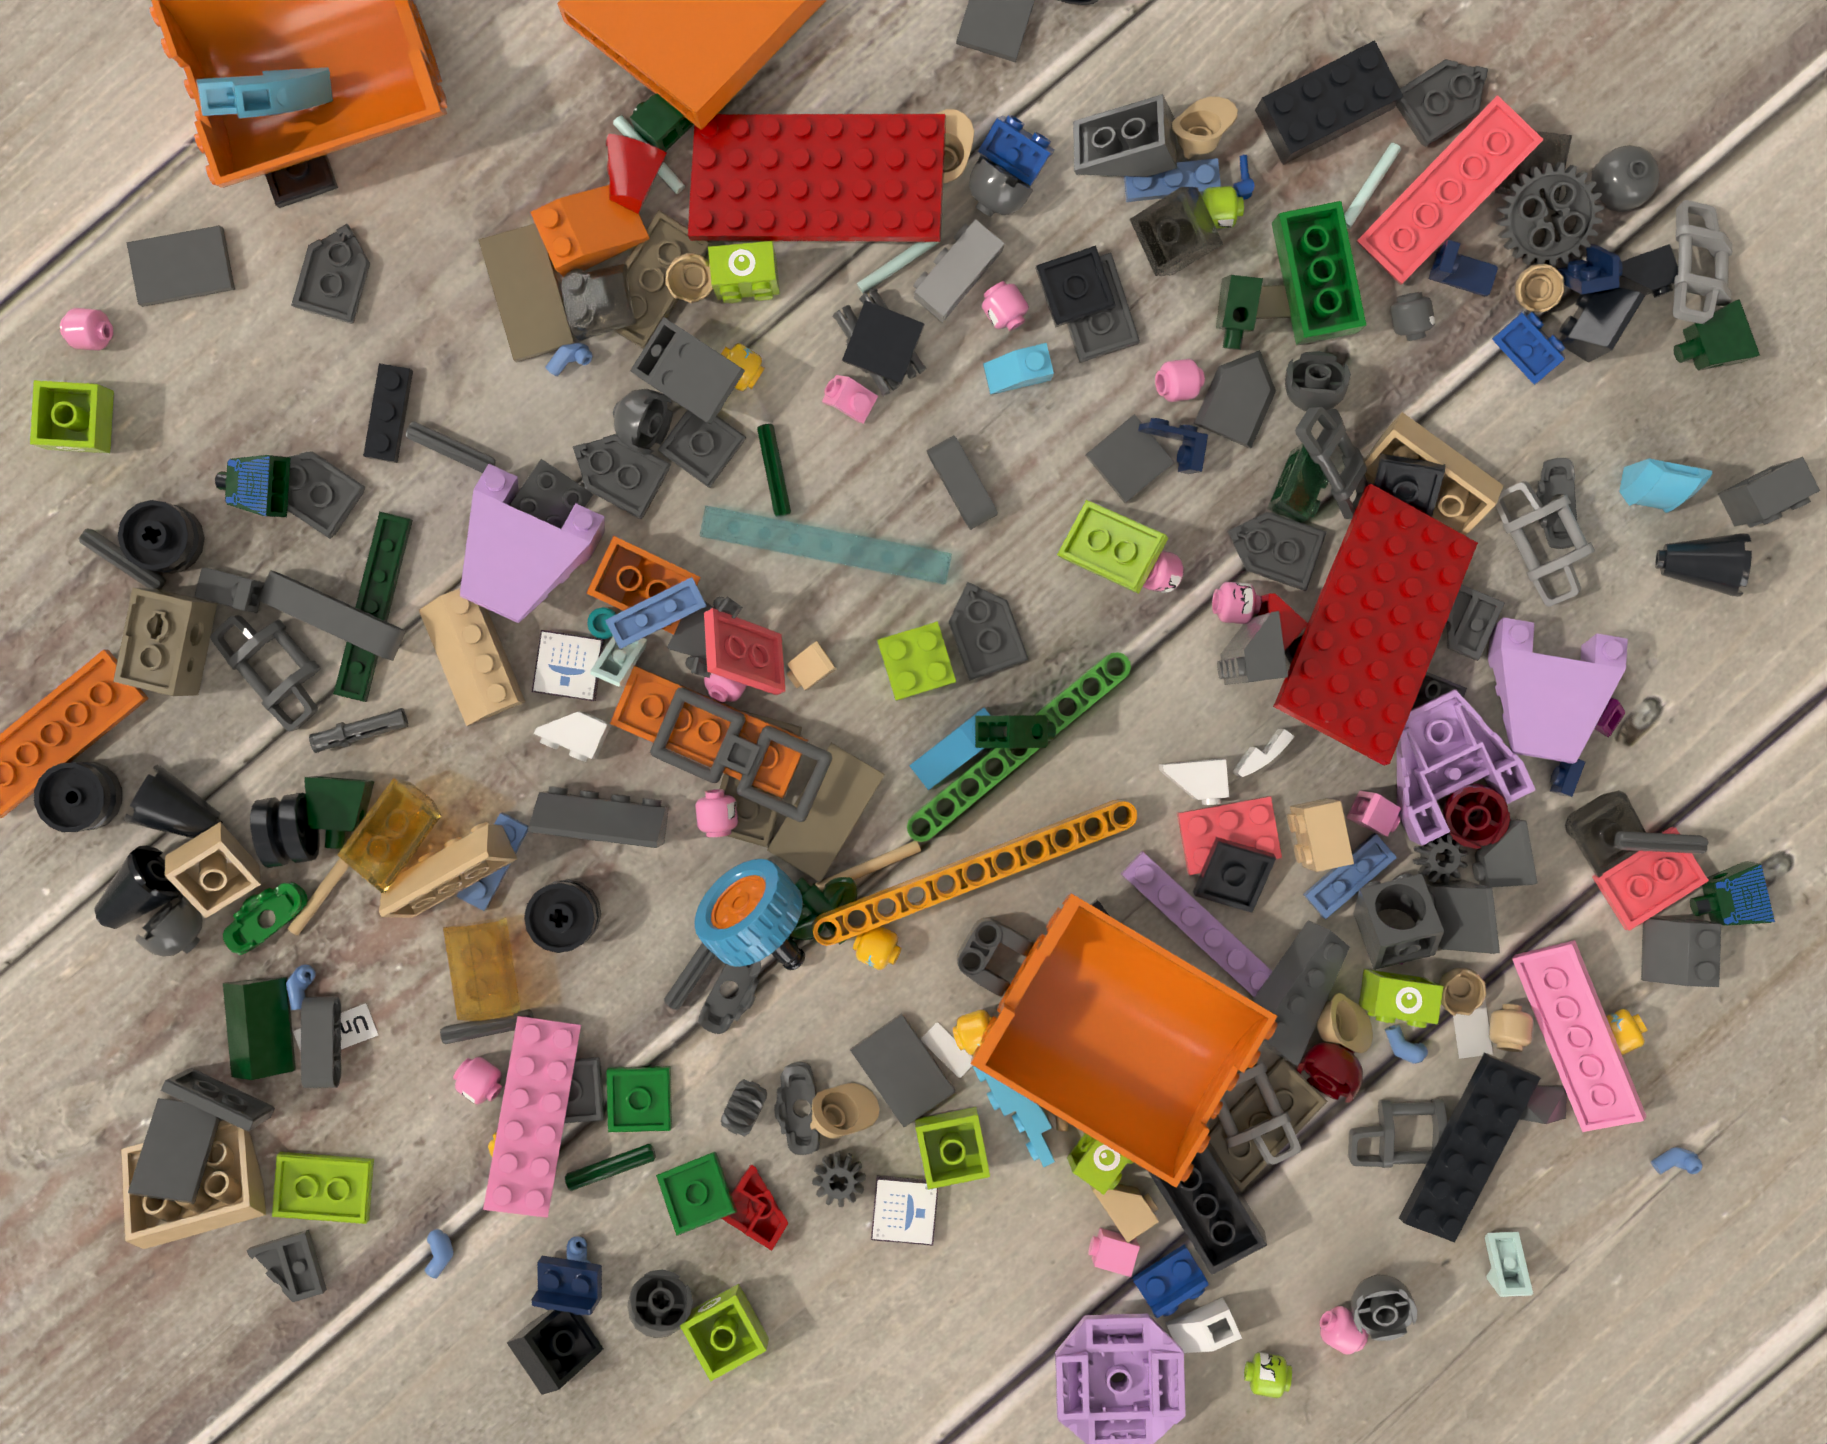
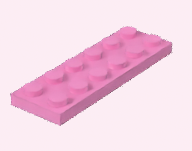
M1573 940L1516 954L1512 958L1582 1132L1644 1121L1646 1113L1576 941Z
M517 1016L483 1210L548 1218L581 1025Z

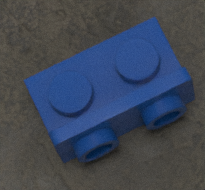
M1008 115L1007 118L1005 116L998 117L978 152L1031 186L1055 149L1049 146L1051 141L1042 134L1034 132L1032 135L1024 130L1025 124L1012 115Z
M1522 310L1492 340L1535 385L1565 360V355L1562 351L1566 347L1554 334L1548 337L1541 330L1544 323L1534 312L1527 314Z
M1185 1244L1132 1277L1156 1318L1162 1315L1166 1317L1173 1314L1179 1308V1304L1188 1298L1192 1300L1204 1293L1205 1287L1209 1285L1205 1275Z

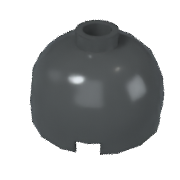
M1627 145L1615 148L1603 156L1592 170L1591 180L1597 183L1592 191L1602 194L1600 197L1601 201L1611 211L1626 212L1634 210L1649 200L1656 190L1660 177L1658 163L1652 154L1642 147Z
M981 155L970 175L969 188L971 195L978 201L976 208L992 217L994 212L1001 215H1010L1017 212L1027 202L1033 192V189L1028 184Z
M1320 351L1302 353L1300 359L1294 362L1293 359L1289 361L1286 369L1285 389L1289 400L1303 411H1307L1310 407H1323L1326 411L1333 409L1344 399L1351 376L1349 366L1344 363L1343 367L1336 362L1337 357L1329 353Z
M650 389L633 390L624 396L621 401L616 403L613 409L614 429L619 440L632 450L643 455L654 452L650 448L655 443L661 445L670 429L673 411L668 409L667 402L672 403L671 399L660 392Z
M183 894L177 897L180 902L173 907L172 903L168 902L143 926V929L147 932L144 937L139 934L136 936L135 940L154 955L162 957L174 956L180 951L187 954L200 941L197 935L202 929L201 913Z
M663 1269L655 1270L644 1274V1277L634 1284L630 1291L627 1308L629 1319L635 1329L645 1336L653 1338L668 1337L681 1329L680 1325L691 1314L693 1299L689 1286H685L679 1280L680 1276Z
M1374 1275L1365 1278L1358 1284L1351 1297V1313L1354 1323L1362 1334V1328L1365 1329L1367 1334L1371 1335V1339L1391 1341L1402 1337L1407 1333L1406 1328L1411 1322L1414 1325L1417 1321V1307L1409 1289L1394 1277Z

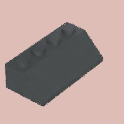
M1279 611L1254 617L1247 624H1243L1223 650L1221 660L1217 661V671L1219 679H1224L1225 685L1288 677Z
M549 786L548 791L539 792L528 832L658 848L665 843L669 807L661 806L662 800L643 798L642 803L630 802L631 796L612 794L611 799L599 798V792L580 790V795L567 794L568 788Z

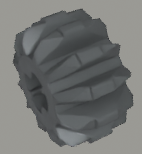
M1447 833L1424 844V847L1415 846L1413 848L1414 851L1421 854L1420 857L1413 859V863L1422 865L1418 873L1423 876L1428 875V881L1436 883L1440 879L1442 883L1447 884L1450 881V875L1457 879L1461 877L1457 868H1466L1468 866L1466 862L1461 861V857L1468 855V851L1459 849L1461 844ZM1436 854H1444V861L1437 860Z
M741 1080L733 1091L721 1117V1126L736 1135L740 1134L744 1137L748 1135L767 1099V1090L753 1081Z
M837 1151L834 1154L833 1162L825 1155L822 1158L824 1166H815L814 1172L819 1176L813 1178L812 1184L820 1186L816 1192L818 1197L828 1194L826 1199L827 1205H831L835 1198L838 1199V1206L844 1207V1198L854 1203L856 1202L854 1192L858 1194L863 1193L864 1187L860 1183L866 1180V1174L858 1172L862 1168L860 1161L851 1165L852 1154L848 1153L845 1160H840L841 1154ZM837 1174L839 1178L845 1176L844 1184H841L840 1181L834 1183V1175Z

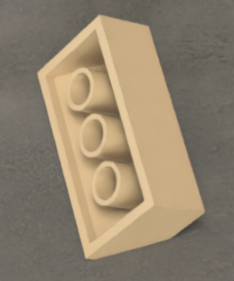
M1403 412L1385 430L1364 459L1367 466L1365 476L1372 484H1374L1381 454L1424 460L1441 465L1445 464V473L1432 518L1465 536L1497 504L1504 486Z
M460 588L439 596L419 609L466 726L525 703V699L486 608L460 597Z
M489 822L478 824L471 829L472 833L464 838L457 837L444 844L445 849L437 853H427L418 859L419 863L413 867H403L393 872V878L382 884L379 907L381 917L413 918L517 860L503 826L489 824Z

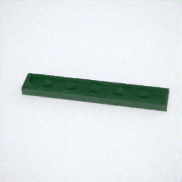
M379 511L355 607L387 622L413 520ZM346 642L333 694L367 702L378 656Z

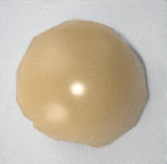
M686 253L674 258L666 271V286L675 299H681L689 303L698 302L708 297L713 289L709 261L703 256L694 253Z
M1548 264L1531 265L1520 274L1515 284V295L1519 304L1534 313L1549 311L1559 304L1564 294L1563 275L1555 267Z
M1454 968L1444 974L1438 983L1443 986L1441 1004L1453 1016H1456V1014L1471 1015L1475 1009L1482 1005L1487 995L1483 979L1476 971L1468 968Z

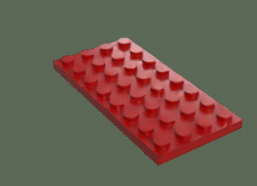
M717 114L702 130L694 125L688 237L690 241L941 242L946 116L945 114Z
M1373 484L1366 486L1287 672L1288 677L1284 679L1273 707L1384 766L1390 764L1478 542Z

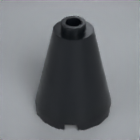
M1740 533L1668 543L1664 545L1663 550L1657 551L1655 568L1660 569L1663 576L1730 596L1740 597L1743 595V592L1739 590V587L1747 586L1751 569L1752 551L1745 550V542H1751V537L1749 534Z
M159 765L153 767L157 773L155 777L148 774L132 800L130 807L134 808L133 816L126 814L124 821L130 824L188 838H195L219 822L223 824V821L218 819L221 814Z
M145 845L138 846L130 852L94 908L96 919L102 926L117 929L179 897L181 892L165 876V860L160 857L163 853L161 850Z

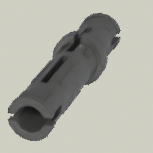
M398 708L397 710L353 723L345 724L341 722L336 724L334 728L309 734V742L314 753L338 746L345 748L351 746L352 742L406 728L408 727V719L404 709Z

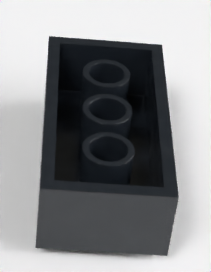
M1374 40L1262 97L1255 108V112L1282 165H1285L1391 111L1404 96Z
M1209 1141L1202 1154L1197 1152L1191 1162L1194 1168L1189 1178L1185 1182L1180 1181L1177 1188L1151 1172L1149 1174L1210 1274L1213 1275L1267 1246L1263 1227Z

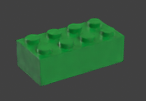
M1342 201L1279 213L1271 224L1283 283L1286 289L1296 346L1357 334L1367 325Z

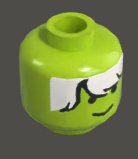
M1232 186L1209 187L1204 190L1202 196L1197 197L1198 222H1203L1206 229L1232 228L1235 226L1237 218L1244 214V199L1237 196V192Z
M1257 1352L1252 1362L1246 1361L1244 1381L1250 1382V1389L1256 1395L1280 1398L1284 1391L1289 1392L1292 1366L1287 1365L1285 1358L1280 1355Z

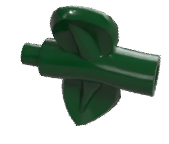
M801 877L795 885L800 890L804 905H802L800 918L790 937L798 940L814 939L812 924L817 916L857 900L855 881L850 877H838L825 884L822 891L815 883L809 885ZM832 922L820 924L818 927L819 935L825 930V927L833 935L836 927Z

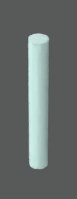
M622 115L614 120L613 125L623 136L647 143ZM663 162L658 175L676 194H679L685 188V185Z
M1390 143L1344 214L1347 229L1352 227L1401 151L1399 145Z
M940 242L915 243L857 283L858 288L863 294Z

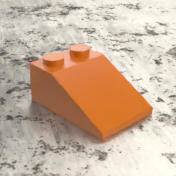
M609 185L558 198L530 212L554 268L565 279L650 239L640 214L609 200Z
M613 536L588 588L587 594L624 611L693 577L696 585H698L701 577ZM681 619L662 629L674 635Z

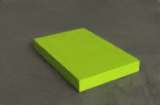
M1086 500L1057 555L1072 564L1139 594L1169 538L1166 534Z
M279 1152L276 1157L272 1217L367 1224L370 1218L374 1159Z

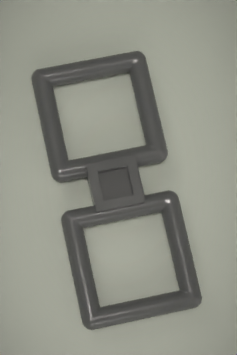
M678 688L651 747V755L710 783H718L725 767L731 768L743 774L737 787L738 795L793 820L804 822L830 766L832 754L772 726H765L762 729L757 743L751 742L739 736L746 720L744 714L686 688ZM685 702L731 722L711 769L665 749ZM771 740L817 760L798 807L751 787Z

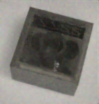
M1180 187L1130 218V222L1155 276H1171L1224 245L1198 187Z

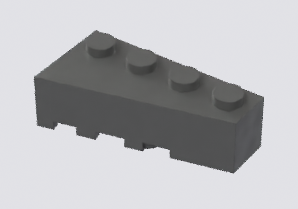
M1309 920L1252 1000L1278 1016L1275 1020L1278 1025L1274 1034L1269 1040L1264 1039L1262 1043L1275 1054L1297 1067L1350 948L1331 930Z

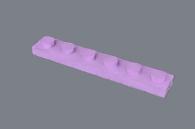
M1141 851L1123 870L1121 875L1255 997L1272 973V970Z

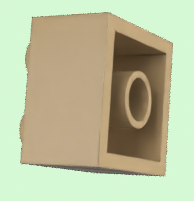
M1325 798L1290 806L1291 814L1287 815L1290 831L1296 834L1298 844L1294 845V853L1297 862L1302 863V867L1319 872L1354 864L1341 801Z
M221 822L165 856V876L205 918L261 885L259 864Z

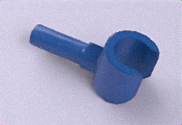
M1241 155L1239 157L1242 181L1234 183L1233 187L1237 192V196L1243 197L1245 200L1252 196L1255 186L1249 175L1247 155Z

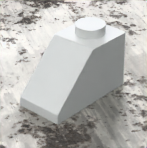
M1226 759L1159 764L1160 772L1191 798L1202 800V805L1221 804V798L1229 797Z

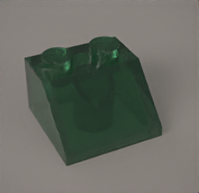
M1303 444L1290 451L1267 507L1268 510L1300 523L1308 520L1309 517L1313 518L1321 502L1317 499L1321 488L1325 489L1329 483L1321 467L1313 462Z

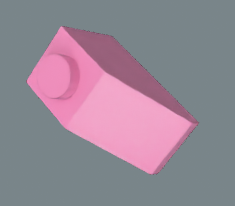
M1359 790L1346 819L1379 835L1388 837L1389 833H1393L1399 825L1401 816L1398 814L1401 808L1377 793Z

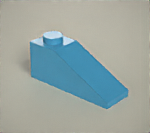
M985 708L980 709L909 765L928 790L984 749L975 748V716H991Z

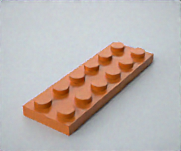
M102 650L0 734V818L6 816L34 793L39 778L49 768L60 763H71L149 699L141 688L113 682L118 660L110 650Z
M638 666L633 667L610 722L611 725L654 743L676 690L683 687L744 714L746 720L739 736L751 742L757 743L760 733L765 726H772L808 742V739L722 702H718ZM685 702L665 748L712 767L731 722ZM771 740L752 786L783 799L802 754ZM725 767L723 772L738 780H741L743 775L728 767Z

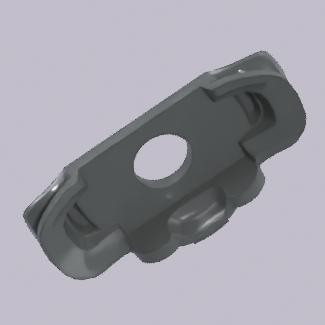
M1554 458L1544 461L1541 479L1538 481L1537 497L1544 506L1557 494L1568 495L1571 501L1569 507L1577 521L1575 470L1572 461L1568 458ZM1557 512L1539 519L1549 547L1566 549L1574 546Z
M761 960L741 967L725 964L698 1018V1023L704 1029L714 1034H722L729 1029L734 1020L738 1021L741 1015L751 1008L756 998V987L759 983L757 976L761 970ZM726 981H734L738 985V993L732 998H726L720 993V987Z
M795 1062L785 1066L781 1074V1087L777 1089V1101L774 1105V1113L781 1127V1133L786 1134L788 1148L797 1155L812 1154L818 1151L820 1147V1133L816 1129L811 1130L810 1128L812 1122V1100L816 1096V1085L811 1066L805 1062ZM804 1099L809 1102L811 1112L808 1116L802 1117L796 1114L794 1104L797 1100Z

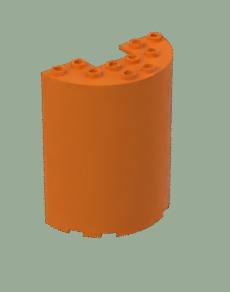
M151 0L153 6L149 7L151 16L155 24L161 27L164 38L161 39L163 50L169 59H174L181 68H184L187 79L184 80L186 91L191 99H195L198 108L195 111L197 121L194 122L198 133L194 134L199 150L203 154L205 153L209 163L205 167L211 183L220 188L250 180L447 115L445 109L448 108L446 95L441 85L437 84L442 82L438 65L421 16L413 0ZM329 68L332 102L299 111L259 117L239 118L237 114L202 115L196 79L263 75L262 71Z
M1070 893L1064 899L1062 909L1058 907L1046 925L1048 933L1046 935H1039L999 1002L997 1011L1000 1014L997 1018L993 1016L990 1019L981 1037L982 1044L981 1046L978 1045L975 1049L970 1064L1177 1188L1180 1181L1185 1182L1192 1173L1194 1165L1191 1162L1197 1152L1202 1154L1209 1144L1211 1137L1208 1135L1210 1130L1206 1125L1208 1120L1217 1117L1223 1106V1102L1220 1101L1226 1090L1232 1091L1240 1076L1237 1074V1071L1239 1070L1244 1073L1247 1067L1252 1069L1261 1054V1051L1258 1049L1264 1039L1269 1040L1274 1034L1278 1025L1275 1020L1278 1016Z

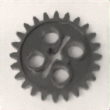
M1544 162L1542 172L1536 166H1531L1530 177L1519 173L1521 183L1519 185L1514 183L1508 184L1513 193L1511 195H1501V198L1507 202V205L1497 208V211L1505 215L1504 218L1497 220L1496 224L1505 226V229L1498 236L1500 238H1509L1504 244L1505 249L1509 250L1516 247L1512 254L1514 258L1518 259L1524 255L1523 263L1527 265L1534 258L1535 265L1544 264L1545 260H1547L1548 265L1555 267L1557 258L1562 263L1568 264L1569 253L1580 257L1578 247L1580 245L1588 248L1591 246L1586 238L1588 235L1598 236V233L1592 229L1593 224L1603 222L1602 219L1595 217V213L1603 210L1604 206L1594 202L1602 196L1599 192H1591L1597 183L1592 180L1584 183L1588 175L1587 172L1581 171L1575 176L1577 166L1570 165L1565 171L1564 163L1557 162L1553 170L1551 163ZM1564 185L1566 196L1563 200L1556 202L1554 200V192L1559 186ZM1542 188L1544 189L1545 202L1539 193V190ZM1533 198L1536 203L1535 210L1529 215H1524V203ZM1547 207L1555 211L1551 215L1552 223L1544 220V217L1548 215ZM1574 215L1576 218L1574 228L1565 232L1564 221L1567 217ZM1543 228L1545 230V238L1540 244L1535 245L1533 243V234L1538 229ZM1554 228L1558 232L1560 237L1559 241L1557 242L1555 241V233L1553 230Z

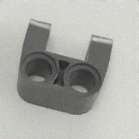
M982 918L974 924L959 949L957 964L964 975L990 992L1003 997L1010 983L986 968V965L1000 942L1023 956H1027L1034 942L994 919ZM985 925L993 926L996 929L995 937L990 941L981 940L978 935L979 930ZM968 953H976L980 957V961L977 966L968 968L962 963L963 957Z

